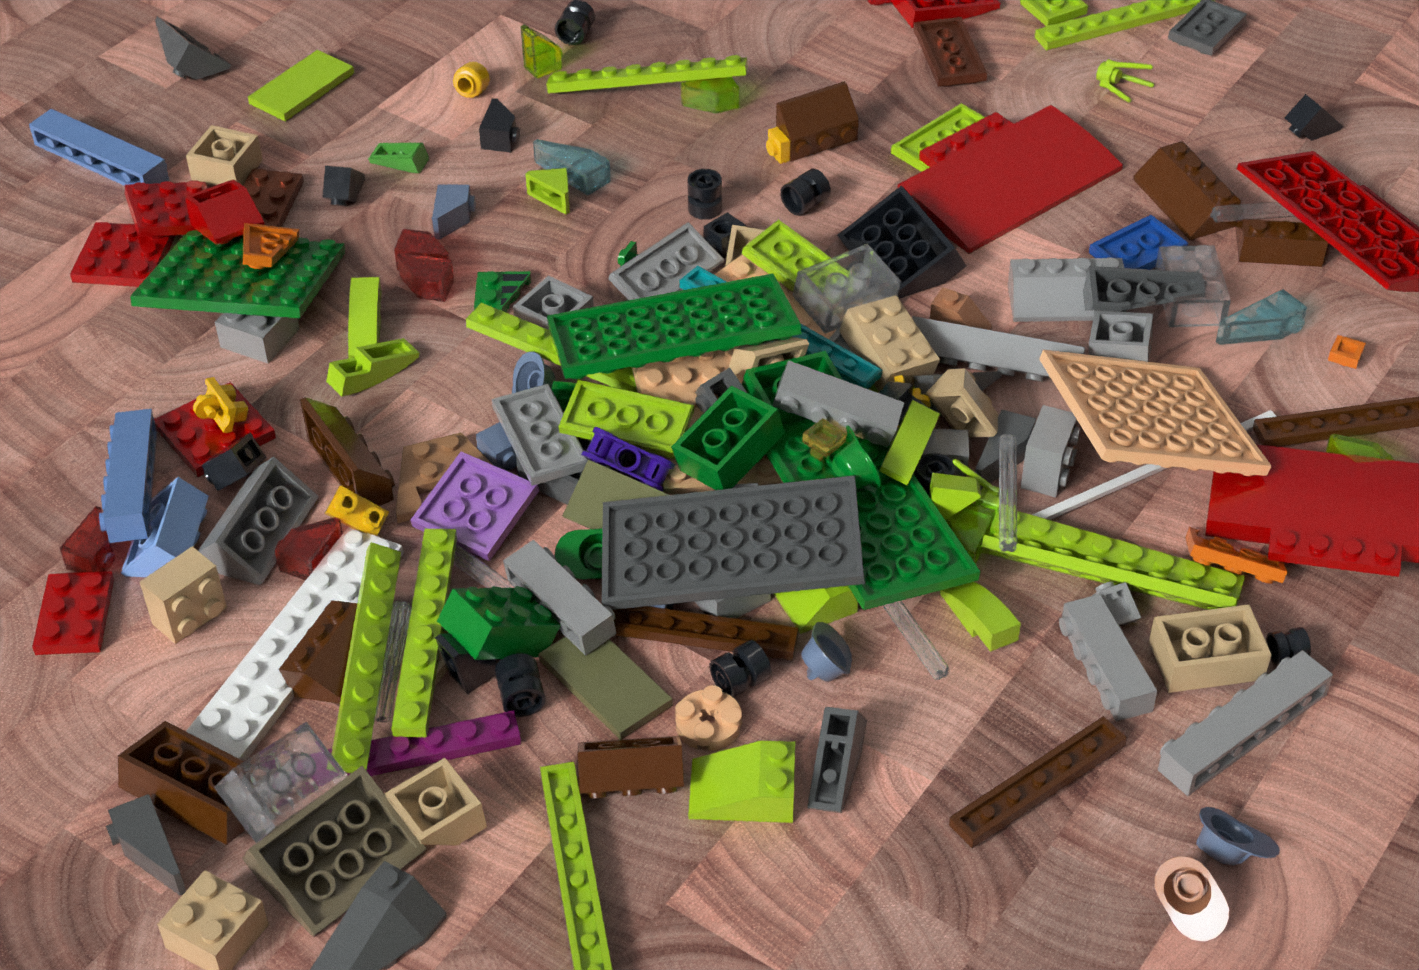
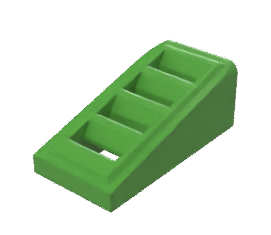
M379 143L368 160L372 164L410 173H420L428 162L429 156L423 143Z

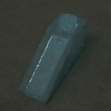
M539 139L533 141L535 163L546 170L566 168L568 184L587 196L611 182L610 161L595 151Z
M1282 289L1220 320L1216 343L1225 345L1283 339L1299 332L1303 328L1307 307Z

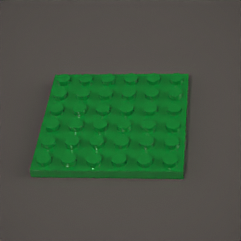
M189 231L131 294V306L301 318L344 256L345 243H336L331 239L317 242L309 241L307 238H299L272 267L253 269L248 265H243V235L232 238L228 243L216 245L199 231Z

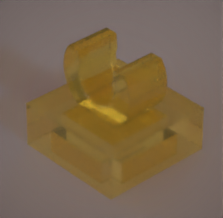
M822 418L803 433L802 442L811 447L810 455L821 461L823 456H829L845 443L847 433Z

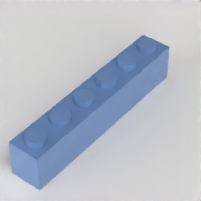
M50 109L29 124L36 146L125 186L137 182L153 184L169 181L167 164L162 157L109 135L102 130L91 127L84 122L73 119L66 114Z
M152 409L115 413L114 425H110L109 428L111 442H108V454L110 459L105 461L107 476L103 478L106 494L101 495L103 512L99 513L101 531H107L109 543L148 539L157 430Z

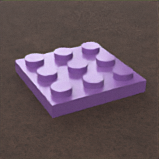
M460 452L410 521L414 528L423 532L425 528L456 529V547L490 561L539 492L538 485L531 486L529 480L464 452Z

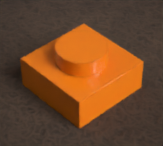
M1337 335L1330 350L1328 361L1356 369L1366 343Z

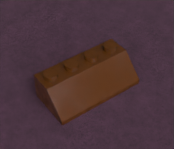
M1183 141L1160 147L1133 177V180L1190 241L1236 227L1241 200Z
M306 397L300 399L308 442L338 484L378 506L393 501L392 487L395 486V481L388 469L383 470L377 454L374 451L370 452L368 450L363 435H357L354 431L350 418L348 416L343 417L337 407Z
M167 721L161 723L118 755L119 788L137 798L149 794L154 807L225 845H228L251 825L273 782L272 775Z

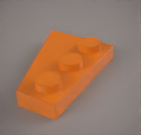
M244 223L243 265H248L253 269L272 267L299 240L300 229Z
M1189 526L1185 539L1189 554L1193 557L1194 561L1203 565H1211L1212 563L1223 565L1225 570L1234 574L1250 573L1255 575L1254 577L1264 583L1272 584L1273 581L1284 582L1287 574L1284 562L1267 560L1268 556L1248 548H1241L1240 552L1234 550L1231 544L1227 543V540L1219 537H1214V539L1210 540L1198 536L1200 530Z

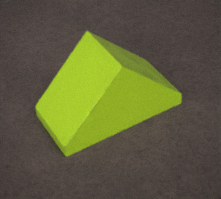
M566 168L532 170L525 173L528 195L566 215L570 213Z
M932 473L928 496L943 518L947 520L981 498L980 482L976 478Z

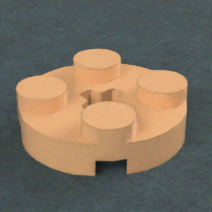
M711 685L704 688V690L695 691L683 698L675 707L676 732L680 739L690 747L698 749L697 745L708 746V750H719L732 744L740 733L742 725L740 705L732 696L722 692V689L718 686ZM705 716H712L715 722L710 723L708 720L702 722L701 720Z

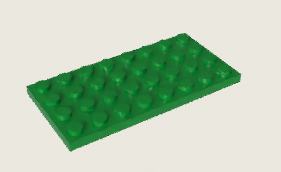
M773 273L547 316L548 327L565 379H581L587 375L600 372L607 374L626 367L640 368L647 363L658 361L671 362L679 357H697L705 352L716 350L729 351L737 346L747 344L759 345L764 341L773 339L786 340L794 335L802 334L801 323Z
M810 419L783 424L785 434L766 453L767 458L782 482L835 478L836 476L832 470V461L849 444L848 435L830 426L815 423ZM856 436L861 447L873 461L881 480V486L878 489L872 485L856 489L865 584L849 585L848 587L861 608L867 610L978 581L981 571L915 475L913 474L908 485H905L880 472L879 470L889 446L887 448L879 444H873Z

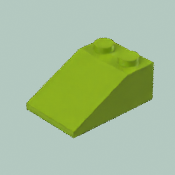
M760 740L693 758L688 818L698 820L793 823L795 742Z

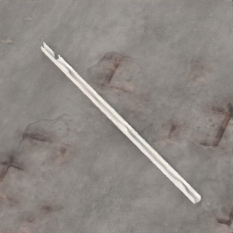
M1270 410L1240 424L1249 433L1253 431L1255 419L1276 417V415ZM1146 464L1032 515L1048 520L1054 519L1167 468Z

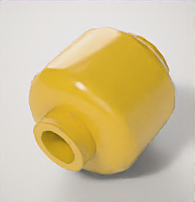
M478 62L464 64L455 72L453 77L456 91L466 98H474L481 94L488 87L490 81L487 69Z

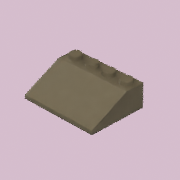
M361 766L249 848L242 859L264 888L314 937L349 909L363 885L384 861L402 869L427 848L418 841L387 800L379 786L365 768Z

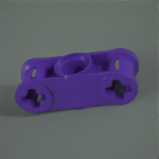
M594 427V436L587 450H583L581 454L583 457L602 466L612 468L663 492L664 488L662 485L670 469L675 467L673 462L654 453H648L620 440L603 429ZM632 452L636 455V463L628 468L623 467L620 464L622 455Z

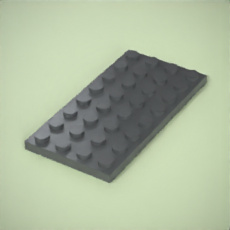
M855 475L603 502L602 605L610 606L612 610L865 584Z

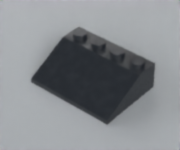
M900 186L837 235L855 258L862 259L871 265L873 269L878 270L889 278L890 289L886 295L887 298L897 295L900 299L947 282L966 267L956 248L903 186Z

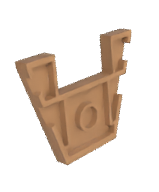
M461 432L404 446L396 504L397 522L402 523L411 520L422 505L419 494L433 490L460 452H464L489 464L492 463Z

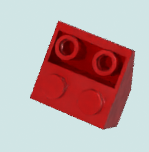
M234 179L185 197L191 226L216 245L228 243L232 238L243 235L244 223L265 225L247 189Z

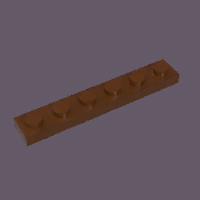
M1419 397L1255 419L1253 430L1261 445L1278 447L1419 427Z
M649 606L613 610L616 617L614 625L615 635L729 652H732L735 647L748 640H753L759 644L767 657L792 661L798 639V627Z
M1103 716L950 816L949 826L971 848H974L1125 747L1127 737Z

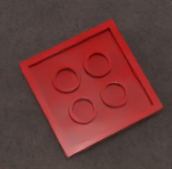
M191 180L179 183L164 181L153 184L137 182L125 185V197L138 237L186 235L187 232L196 230L191 226L185 197L208 189L206 182Z
M95 222L70 272L71 280L73 283L139 287L168 254L176 235L138 237L134 224Z
M231 382L227 384H231L235 389V402L244 401L248 406L246 421L235 422L232 432L223 433L214 419H201L197 417L193 411L196 399L154 419L156 430L197 477L204 475V469L201 465L210 457L250 432L259 446L276 438L273 427Z

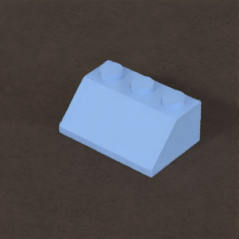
M177 477L151 499L148 539L131 541L121 574L126 577H147L194 546L200 537V532L198 531L200 523L207 514L205 506L209 496L180 477Z

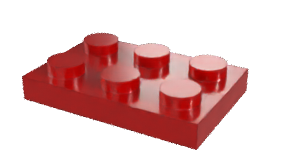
M112 571L48 574L32 645L35 655L101 652L114 585Z

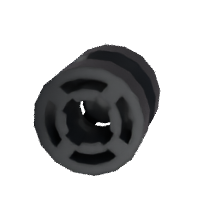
M1303 627L1291 628L1285 634L1281 631L1269 632L1267 634L1266 643L1271 652L1270 660L1273 664L1278 665L1284 658H1292L1302 650L1309 656L1311 654L1310 639Z

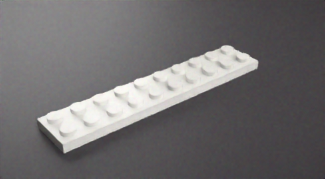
M348 526L186 732L246 761L294 698L293 689L288 687L279 671L281 665L331 600L358 603L366 551L371 542L401 551V556L404 554L402 545L369 533L365 534Z

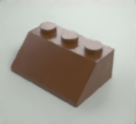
M845 81L776 103V127L790 140V162L858 140L859 118Z
M1242 219L1236 223L1239 262L1322 267L1328 242L1304 223L1261 219Z
M331 600L281 665L279 671L288 687L293 689L294 697L340 704L357 603ZM390 626L386 649L397 636L396 631Z
M679 736L578 743L580 794L587 793V798L608 797V792L622 791L623 796H636L643 794L642 789L655 788L656 793L667 794L677 792V787H684L682 744Z

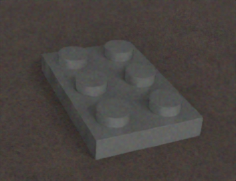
M1201 0L1169 31L1168 39L1181 46H1187L1202 54L1212 56L1246 22L1247 13L1212 0Z

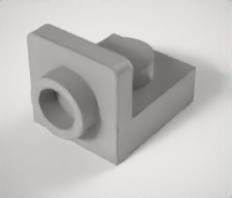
M1113 581L1095 588L1096 593L1092 596L1101 595L1119 627L1141 618L1126 582L1114 585Z

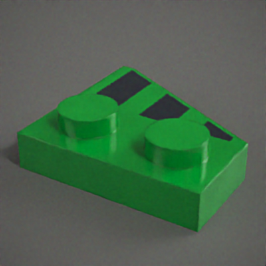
M477 272L474 310L480 303H484L507 312L510 304L515 302L520 296V289L524 284L529 285L531 283V272Z

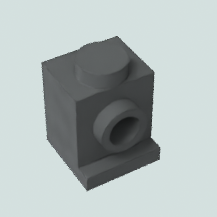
M731 368L701 384L696 390L697 397L695 401L703 413L718 400L714 394L720 397L731 385L746 392Z

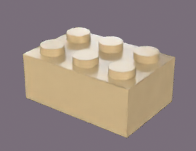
M897 295L847 309L839 332L851 351L882 369L881 378L874 383L878 392L889 381L895 382L894 377L903 375L905 383H910L914 387V376L934 374L940 359Z
M1250 605L1154 617L1149 644L1168 693L1253 682L1263 673H1267L1271 652Z

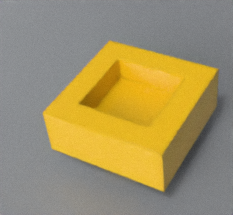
M778 127L768 129V141L766 142L768 153L780 164L789 162V138Z

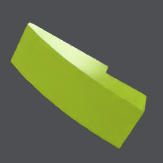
M379 277L351 278L348 319L349 358L354 357L356 347L379 343L382 299Z
M405 338L356 347L353 358L329 363L326 382L341 397L358 393L394 376L418 359L420 353Z
M912 400L879 471L908 485L940 413Z
M971 582L940 590V595L972 638L979 636L990 652L1019 640L1021 623L994 594L980 584Z

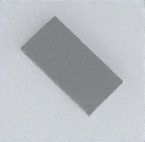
M687 222L610 273L608 279L628 300L681 291L683 289L679 287L680 279L697 265L712 273L721 267L725 260Z
M549 384L492 399V407L531 486L584 470L588 459L581 455L583 448L577 437L559 433L558 426L564 412Z

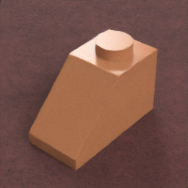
M942 287L931 303L930 319L992 330L990 322L968 295Z

